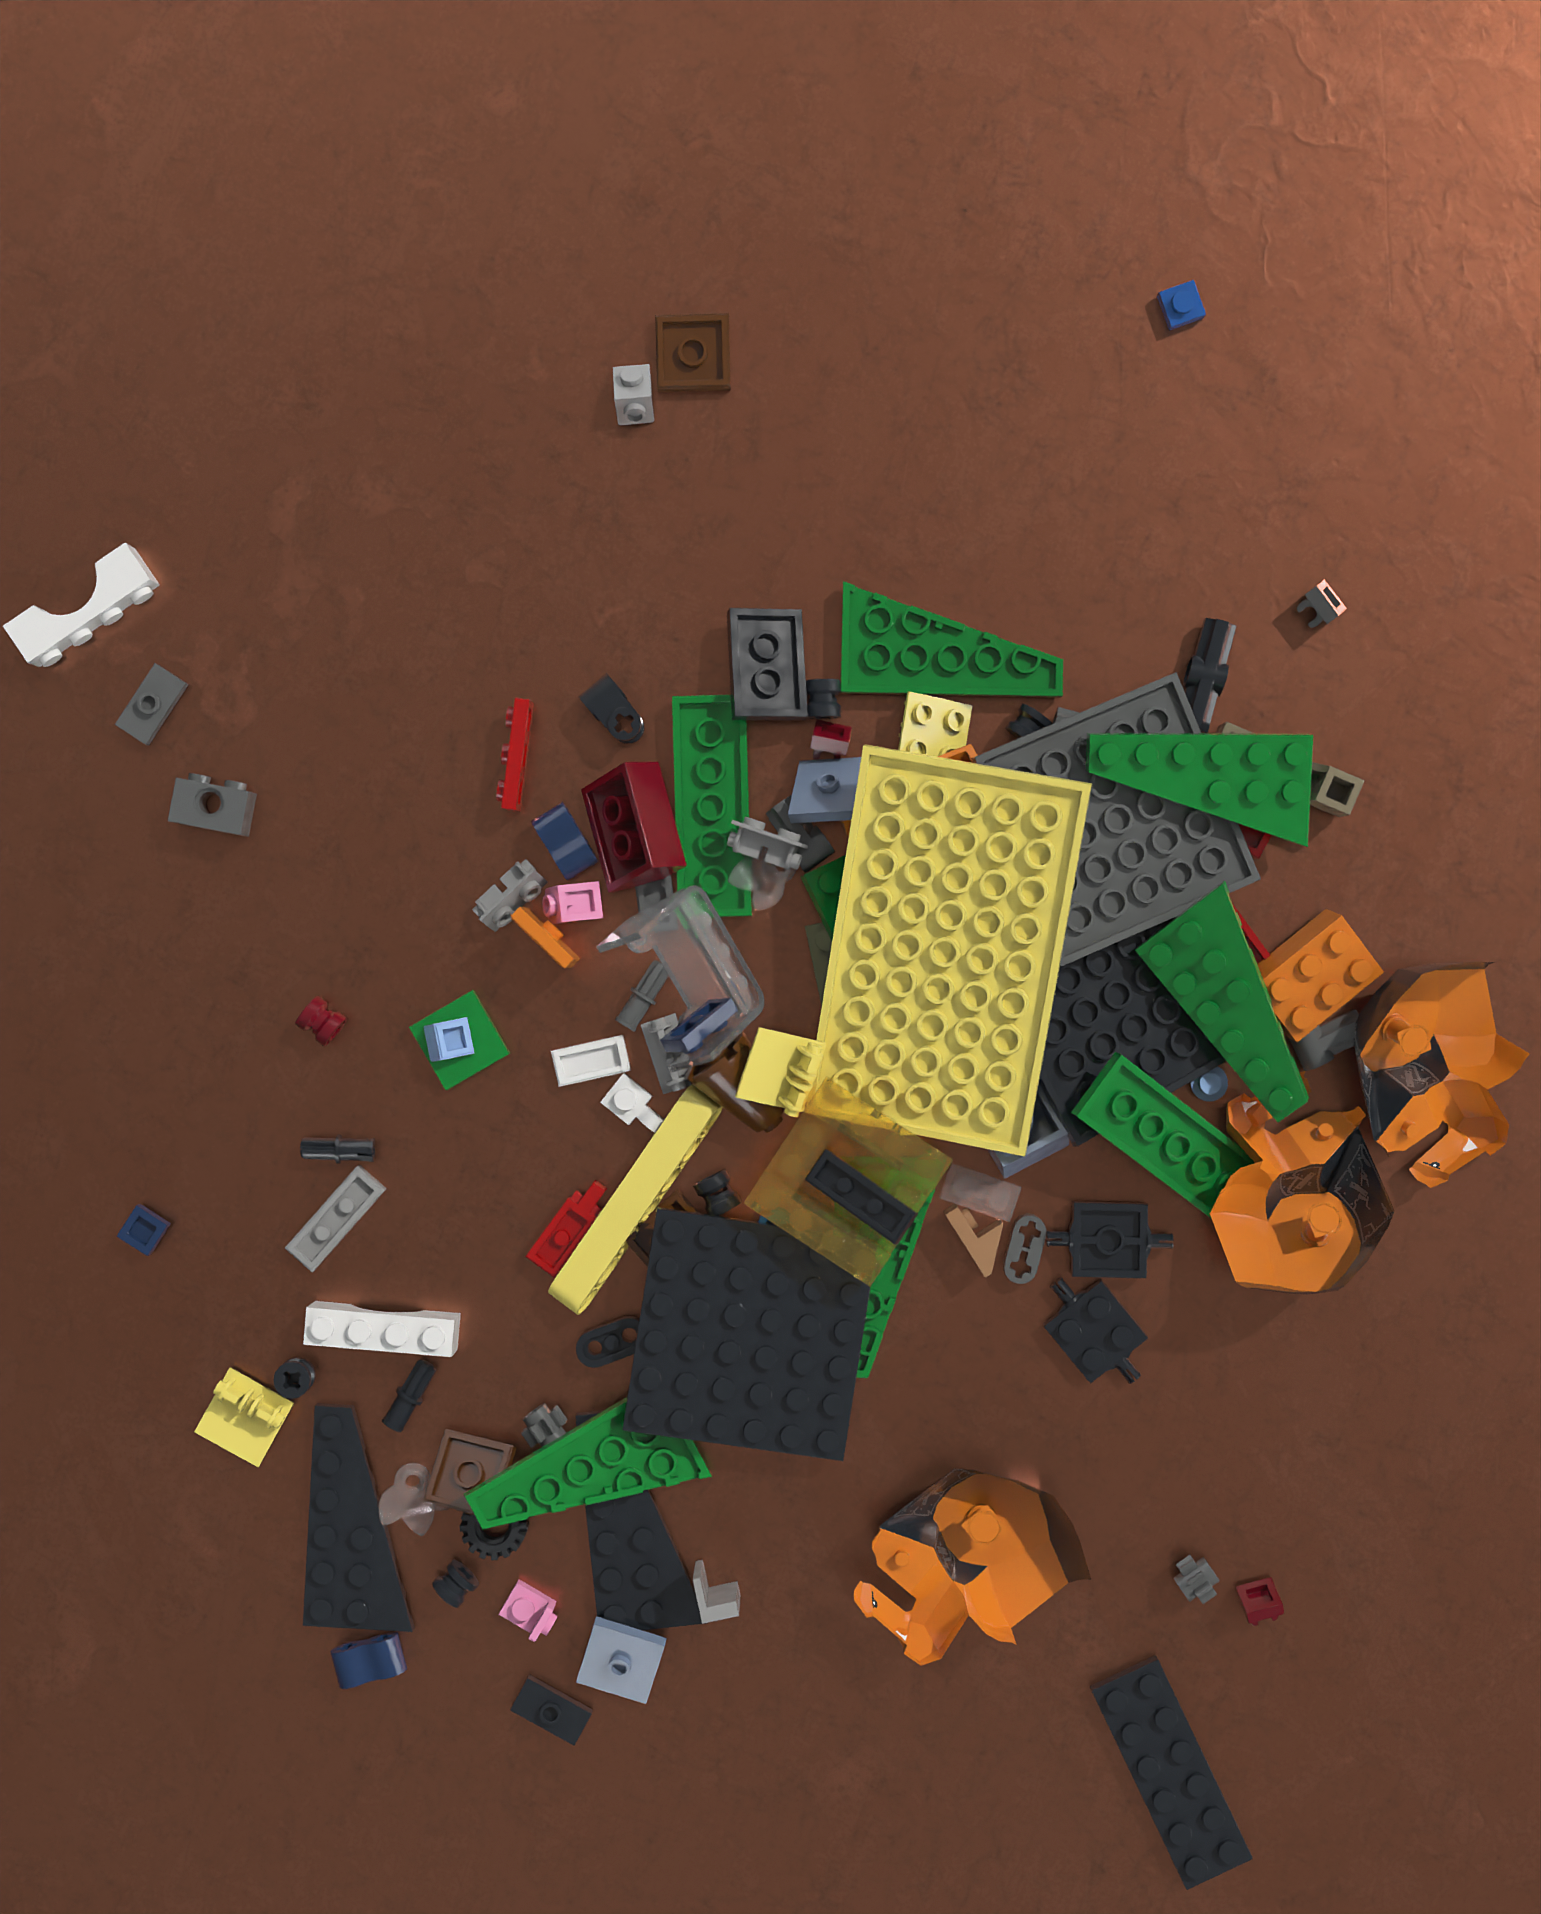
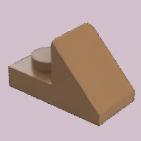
M956 1203L945 1209L944 1213L986 1278L992 1274L1003 1222L1001 1219H998L975 1234L973 1230L978 1227V1224L968 1208L960 1211Z

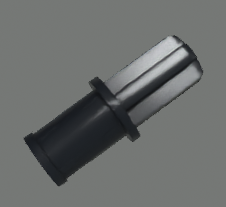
M337 1134L336 1138L305 1137L301 1140L300 1155L303 1159L335 1160L336 1164H340L341 1160L374 1162L375 1146L373 1145H375V1138H342L341 1134Z
M422 1359L418 1360L404 1385L398 1386L396 1389L398 1395L382 1419V1422L390 1429L397 1432L403 1431L416 1405L422 1404L423 1399L421 1397L436 1373V1368L430 1362Z

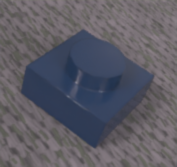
M138 1204L119 1231L117 1237L146 1256H149L153 1253L171 1223L142 1204Z

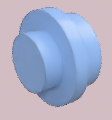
M1217 1066L1191 1081L1190 1086L1192 1092L1199 1099L1215 1101L1225 1094L1228 1087V1079L1225 1072Z

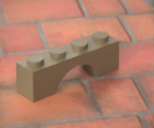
M1229 722L1219 725L1216 733H1252ZM1312 762L1310 805L1339 818L1351 814L1365 780L1332 766Z

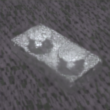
M951 1163L939 1197L940 1199L1010 1222L1022 1187Z

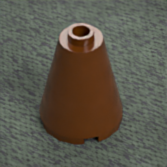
M740 1030L739 1034L736 1031L730 1032L704 1051L707 1056L701 1065L696 1060L686 1072L685 1078L691 1085L755 1132L764 1130L768 1133L782 1122L781 1114L784 1108L735 1097L752 1044L743 1030Z

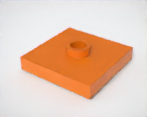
M519 907L511 915V919L561 968H572L580 960L561 940L564 936L562 932L549 920L543 923L526 907Z

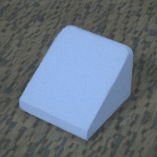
M467 1017L424 1026L429 1056L432 1062L474 1053Z

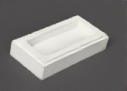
M624 1035L551 1051L559 1087L631 1071Z

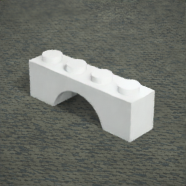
M124 543L95 563L97 575L95 591L88 603L78 611L67 615H53L33 605L3 625L27 663L37 667L42 665L43 667H48L62 658L61 652L71 645L79 646L87 642L93 636V630L102 624L107 626L116 622L123 616L122 611L133 603L139 605L152 597L154 594L152 590L160 584L135 548Z
M314 1301L306 1307L303 1345L452 1357L458 1350L461 1313L428 1310L417 1312H383L362 1309L346 1303Z

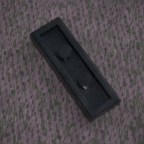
M829 1149L823 1151L805 1178L808 1183L895 1245H898L919 1214Z

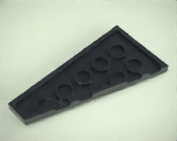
M317 1403L314 1408L303 1626L413 1632L415 1626L412 1615L410 1616L405 1600L406 1593L403 1583L400 1581L395 1563L394 1549L382 1506L379 1504L374 1487L376 1484L373 1473L370 1472L364 1450L366 1447L354 1405Z
M604 1410L576 1413V1426ZM649 1489L644 1490L643 1493L585 1505L597 1617L639 1630L702 1624L694 1585L691 1578L687 1575L679 1557V1552Z

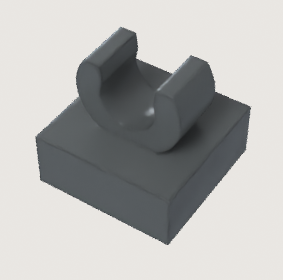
M1325 579L1305 594L1307 599L1303 600L1297 607L1298 612L1303 611L1306 607H1313L1316 610V618L1308 624L1310 628L1318 626L1323 620L1328 624L1347 609Z

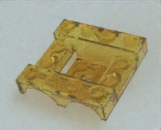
M826 1076L744 1204L871 1287L896 1245L808 1183L805 1178L823 1151L829 1149L918 1213L952 1163L953 1158L928 1144L896 1120L867 1104Z

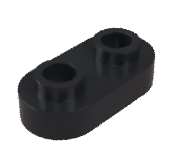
M625 1316L584 1332L576 1344V1354L580 1362L585 1366L597 1368L633 1355L636 1338L634 1340H627L623 1336V1331L627 1328H632L637 1334L639 1318ZM592 1341L600 1342L602 1351L599 1353L592 1352L589 1349V1343Z

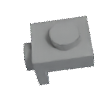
M650 364L613 367L614 401L618 424L631 425L654 422Z

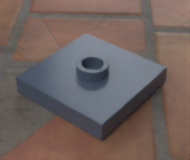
M861 757L799 761L788 811L790 822L806 823L851 820Z
M596 1616L576 1683L646 1704L667 1638Z

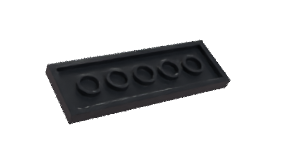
M1157 1656L1150 1657L1091 1685V1691L1186 1890L1252 1860L1253 1857Z

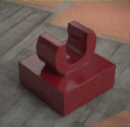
M816 719L810 748L814 749L813 759L819 760L822 751L833 753L834 759L841 758L842 755L846 756L852 727Z
M1271 1577L1236 1586L1238 1599L1249 1624L1257 1626L1258 1621L1268 1618L1275 1621L1279 1615L1284 1614L1283 1603Z

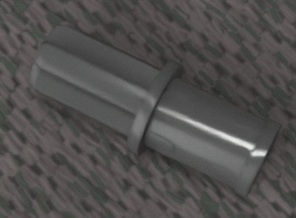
M654 960L637 987L630 989L633 993L615 1020L635 1032L650 1005L657 1003L654 999L671 974L669 967Z

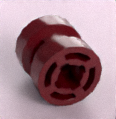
M316 996L301 1012L295 1025L303 1031L313 1029L312 1033L315 1035V1040L326 1047L340 1032L348 1018L339 1011H327V1002L320 996Z

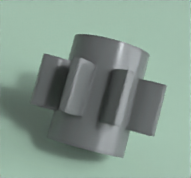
M543 1403L522 1419L527 1427L523 1429L521 1434L531 1448L537 1443L543 1447L566 1433L562 1425L568 1419L558 1405L550 1410Z
M1191 1555L1176 1564L1181 1573L1173 1579L1189 1602L1198 1597L1202 1604L1217 1595L1212 1586L1220 1580L1204 1557L1195 1562Z

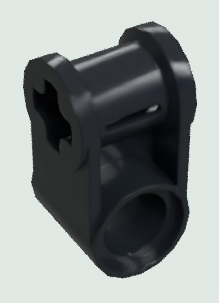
M607 673L579 696L593 716L599 722L601 721L611 735L620 742L632 744L639 741L645 731L643 719L627 701L626 695ZM623 718L628 721L633 720L631 723L633 730L629 734L624 730L620 731L622 728L620 721Z

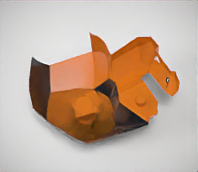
M1495 962L1431 963L1398 969L1374 993L1359 1013L1356 1021L1354 1046L1361 1088L1373 1139L1384 1148L1387 1156L1390 1157L1388 1153L1392 1151H1405L1436 1130L1442 1120L1448 1124V1133L1409 1169L1418 1181L1430 1188L1448 1181L1451 1173L1483 1152L1491 1156L1507 1143L1509 1123L1488 1089L1510 1079L1521 1068L1525 1059L1530 1054L1496 1033L1485 968Z
M1306 1071L1299 1072L1307 1093H1311L1308 1080L1304 1077ZM1243 1093L1228 1102L1226 1107V1131L1255 1163L1240 1168L1229 1177L1210 1212V1216L1235 1281L1238 1284L1251 1289L1308 1295L1333 1292L1344 1287L1368 1261L1388 1229L1395 1210L1359 1130V1124L1366 1116L1359 1106L1348 1112L1332 1113L1320 1111L1275 1135L1264 1129L1265 1122L1273 1117L1256 1096L1250 1098Z
M953 1469L881 1524L880 1531L872 1540V1550L876 1555L877 1566L916 1598L913 1609L905 1612L873 1585L863 1583L862 1581L859 1582L854 1590V1601L867 1618L874 1616L895 1634L903 1646L904 1654L922 1666L942 1658L968 1616L992 1638L1001 1642L1016 1644L1011 1629L1014 1625L1068 1583L1083 1579L1091 1580V1576L1075 1528L1053 1495L1018 1480L977 1470Z

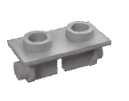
M746 816L743 823L732 820L731 824L739 826L738 832H731L727 842V846L733 847V852H739L759 859L762 847L764 846L768 848L765 862L783 867L786 870L799 868L802 855L797 854L798 848H808V845L799 842L801 835L779 828L777 835L764 831L766 823Z
M527 859L522 863L517 861L500 878L507 887L503 893L494 884L475 901L477 905L472 910L479 917V920L494 932L512 921L511 915L525 903L534 900L540 894L541 888L548 883Z
M676 1013L640 1024L663 1094L690 1086L691 1084L685 1078L686 1072L692 1065L689 1054L666 1052L660 1039L679 1025Z

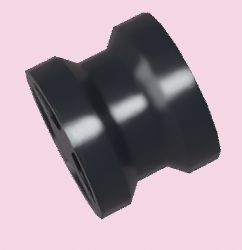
M1022 703L1018 709L1019 716L1015 721H1010L1005 729L1015 738L1019 739L1052 725V722L1034 708Z
M291 1358L284 1362L275 1372L273 1379L274 1387L285 1398H299L314 1384L316 1378L315 1368L305 1358Z
M452 1560L447 1566V1572L443 1576H437L432 1582V1586L446 1603L459 1608L464 1602V1596L468 1592H473L479 1586V1582L476 1576L464 1564L457 1560Z

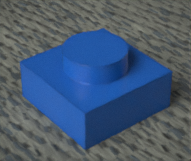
M1194 280L1163 290L1157 295L1169 331L1203 319L1206 316Z

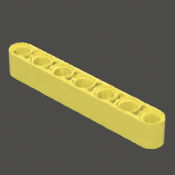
M693 1085L684 1091L554 1279L548 1290L550 1295L577 1315L581 1314L588 1307L629 1248L626 1241L627 1238L634 1231L638 1233L640 1230L638 1226L644 1223L649 1217L648 1215L656 1209L719 1117L723 1107Z

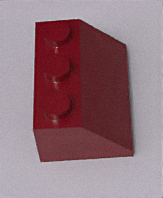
M624 762L581 789L608 893L664 879L687 866L659 762Z

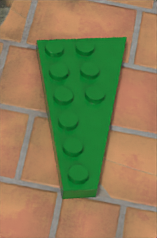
M1087 733V772L1308 847L1313 755L1312 734Z
M1223 881L1137 946L1135 951L1278 1123L1306 1104L1309 1096L1294 1057L1291 1056L1286 1044L1280 1021L1277 1020L1270 995L1253 951L1249 948L1243 933L1239 915L1235 912L1231 902L1227 884Z

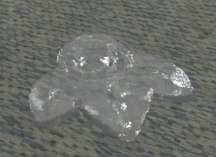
M764 846L762 847L759 859L742 854L745 859L734 867L728 878V882L731 885L743 890L753 891V907L755 910H765L775 905L783 896L785 882L789 881L797 870L794 868L786 870L784 868L779 872L774 864L765 862L768 848Z
M408 1463L397 1471L394 1485L382 1494L379 1502V1518L382 1525L391 1524L402 1517L411 1530L423 1536L432 1524L435 1510H448V1508L423 1501L430 1479V1473L426 1467L418 1463ZM410 1475H416L420 1479L418 1485L414 1487L408 1486L405 1481Z

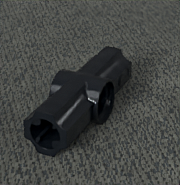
M1204 619L1195 654L1189 660L1183 680L1184 692L1201 733H1208L1217 696L1220 697L1224 689L1229 665L1226 663L1236 630V625L1220 619Z

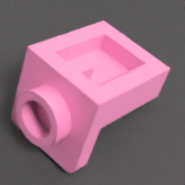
M599 881L557 885L546 888L542 900L545 916L548 917L552 924L603 918Z
M519 1579L501 1608L499 1615L529 1632L528 1639L535 1643L540 1633L547 1636L556 1621L557 1615L552 1612L557 1601Z

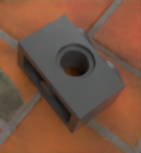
M189 773L188 780L182 778L175 779L168 816L169 822L249 837L257 794L246 791L247 784L225 780L224 787L210 784L211 777ZM217 794L221 800L220 808L217 812L210 814L206 808V801L211 795Z

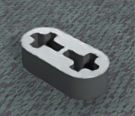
M1026 1213L1015 1219L1005 1251L1003 1270L1010 1281L1016 1284L1030 1282L1035 1277L1046 1238V1227L1042 1220L1034 1214ZM1029 1221H1033L1034 1227L1039 1230L1037 1236L1031 1235L1028 1247L1023 1246L1025 1237L1019 1229L1021 1226H1027ZM1021 1251H1025L1024 1261L1030 1268L1028 1271H1022L1020 1276H1016L1015 1270L1010 1267L1011 1262H1018Z

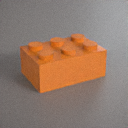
M1328 909L1322 911L1275 949L1266 960L1263 959L1258 963L1276 1018L1280 1021L1284 1035L1295 1042H1299L1384 973L1344 917Z

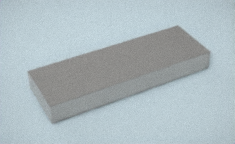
M358 1165L285 1249L307 1269L314 1272L387 1188L361 1165Z

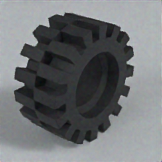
M463 1512L460 1532H463V1543L468 1542L470 1545L468 1550L471 1553H474L476 1550L480 1553L479 1558L485 1559L486 1556H491V1560H498L499 1556L506 1558L510 1556L512 1551L516 1552L526 1536L529 1522L526 1519L509 1523L505 1534L499 1537H492L483 1531L475 1515Z

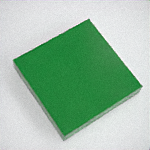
M474 990L409 1027L445 1090L454 1087L510 1054L509 1049ZM467 1017L474 1053L432 1062L429 1056L424 1026Z

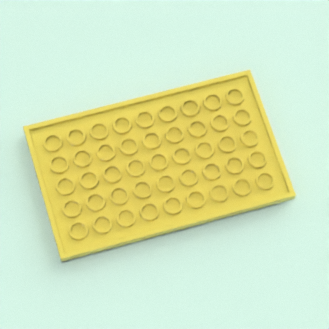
M863 745L817 1033V1041L825 1042L826 1047L816 1073V1078L812 1084V1090L807 1098L806 1113L1020 1156L1026 1155L1092 783Z

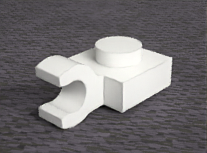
M625 1073L622 1074L601 1101L605 1107L628 1125H631L637 1117L654 1133H656L665 1120L647 1106V1103L653 1096Z

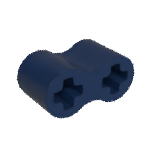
M563 802L531 821L567 881L599 862Z
M387 1632L369 1639L348 1642L330 1651L340 1689H349L370 1681L388 1679L407 1670L398 1632Z

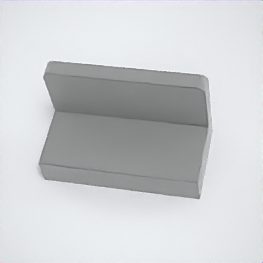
M703 1559L695 1561L693 1584L702 1624L739 1616L741 1595L738 1581L709 1587Z

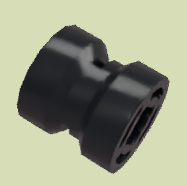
M839 679L806 680V695L810 697L807 704L808 717L806 719L841 718V705L837 703V698H835L841 692Z
M725 1169L693 1185L697 1195L704 1198L706 1202L705 1210L708 1215L719 1216L742 1203L738 1193L729 1186L730 1178ZM723 1188L722 1191L710 1196V1194Z

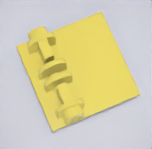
M907 691L906 701H904L903 722L900 724L902 728L898 736L900 738L898 750L937 757L966 746L973 705Z
M758 1027L735 1097L785 1108L784 1113L789 1116L798 1117L799 1113L805 1110V1104L812 1090V1084L816 1078L820 1061L823 1058L826 1043Z
M230 1367L224 1379L220 1380L214 1389L213 1394L215 1395L194 1432L259 1467L294 1402Z

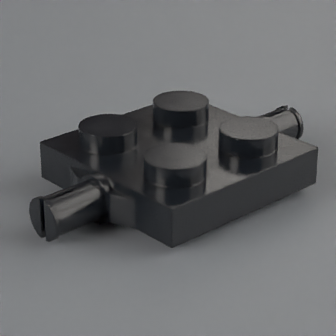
M1072 1201V1222L1068 1232L1046 1231L1047 1238H1060L1046 1239L1047 1247L1068 1246L1071 1254L1072 1277L1146 1278L1147 1258L1151 1248L1173 1249V1243L1166 1241H1174L1173 1233H1151L1148 1225L1147 1203Z
M1062 1277L1057 1279L1058 1285L1054 1281L1050 1288L1057 1294L1063 1304L1055 1315L1043 1323L1044 1328L1090 1384L1106 1371L1115 1368L1120 1371L1129 1384L1135 1382L1133 1376L1137 1380L1141 1373L1128 1358L1134 1349L1148 1339L1147 1334L1101 1278L1088 1289L1077 1293L1071 1290Z

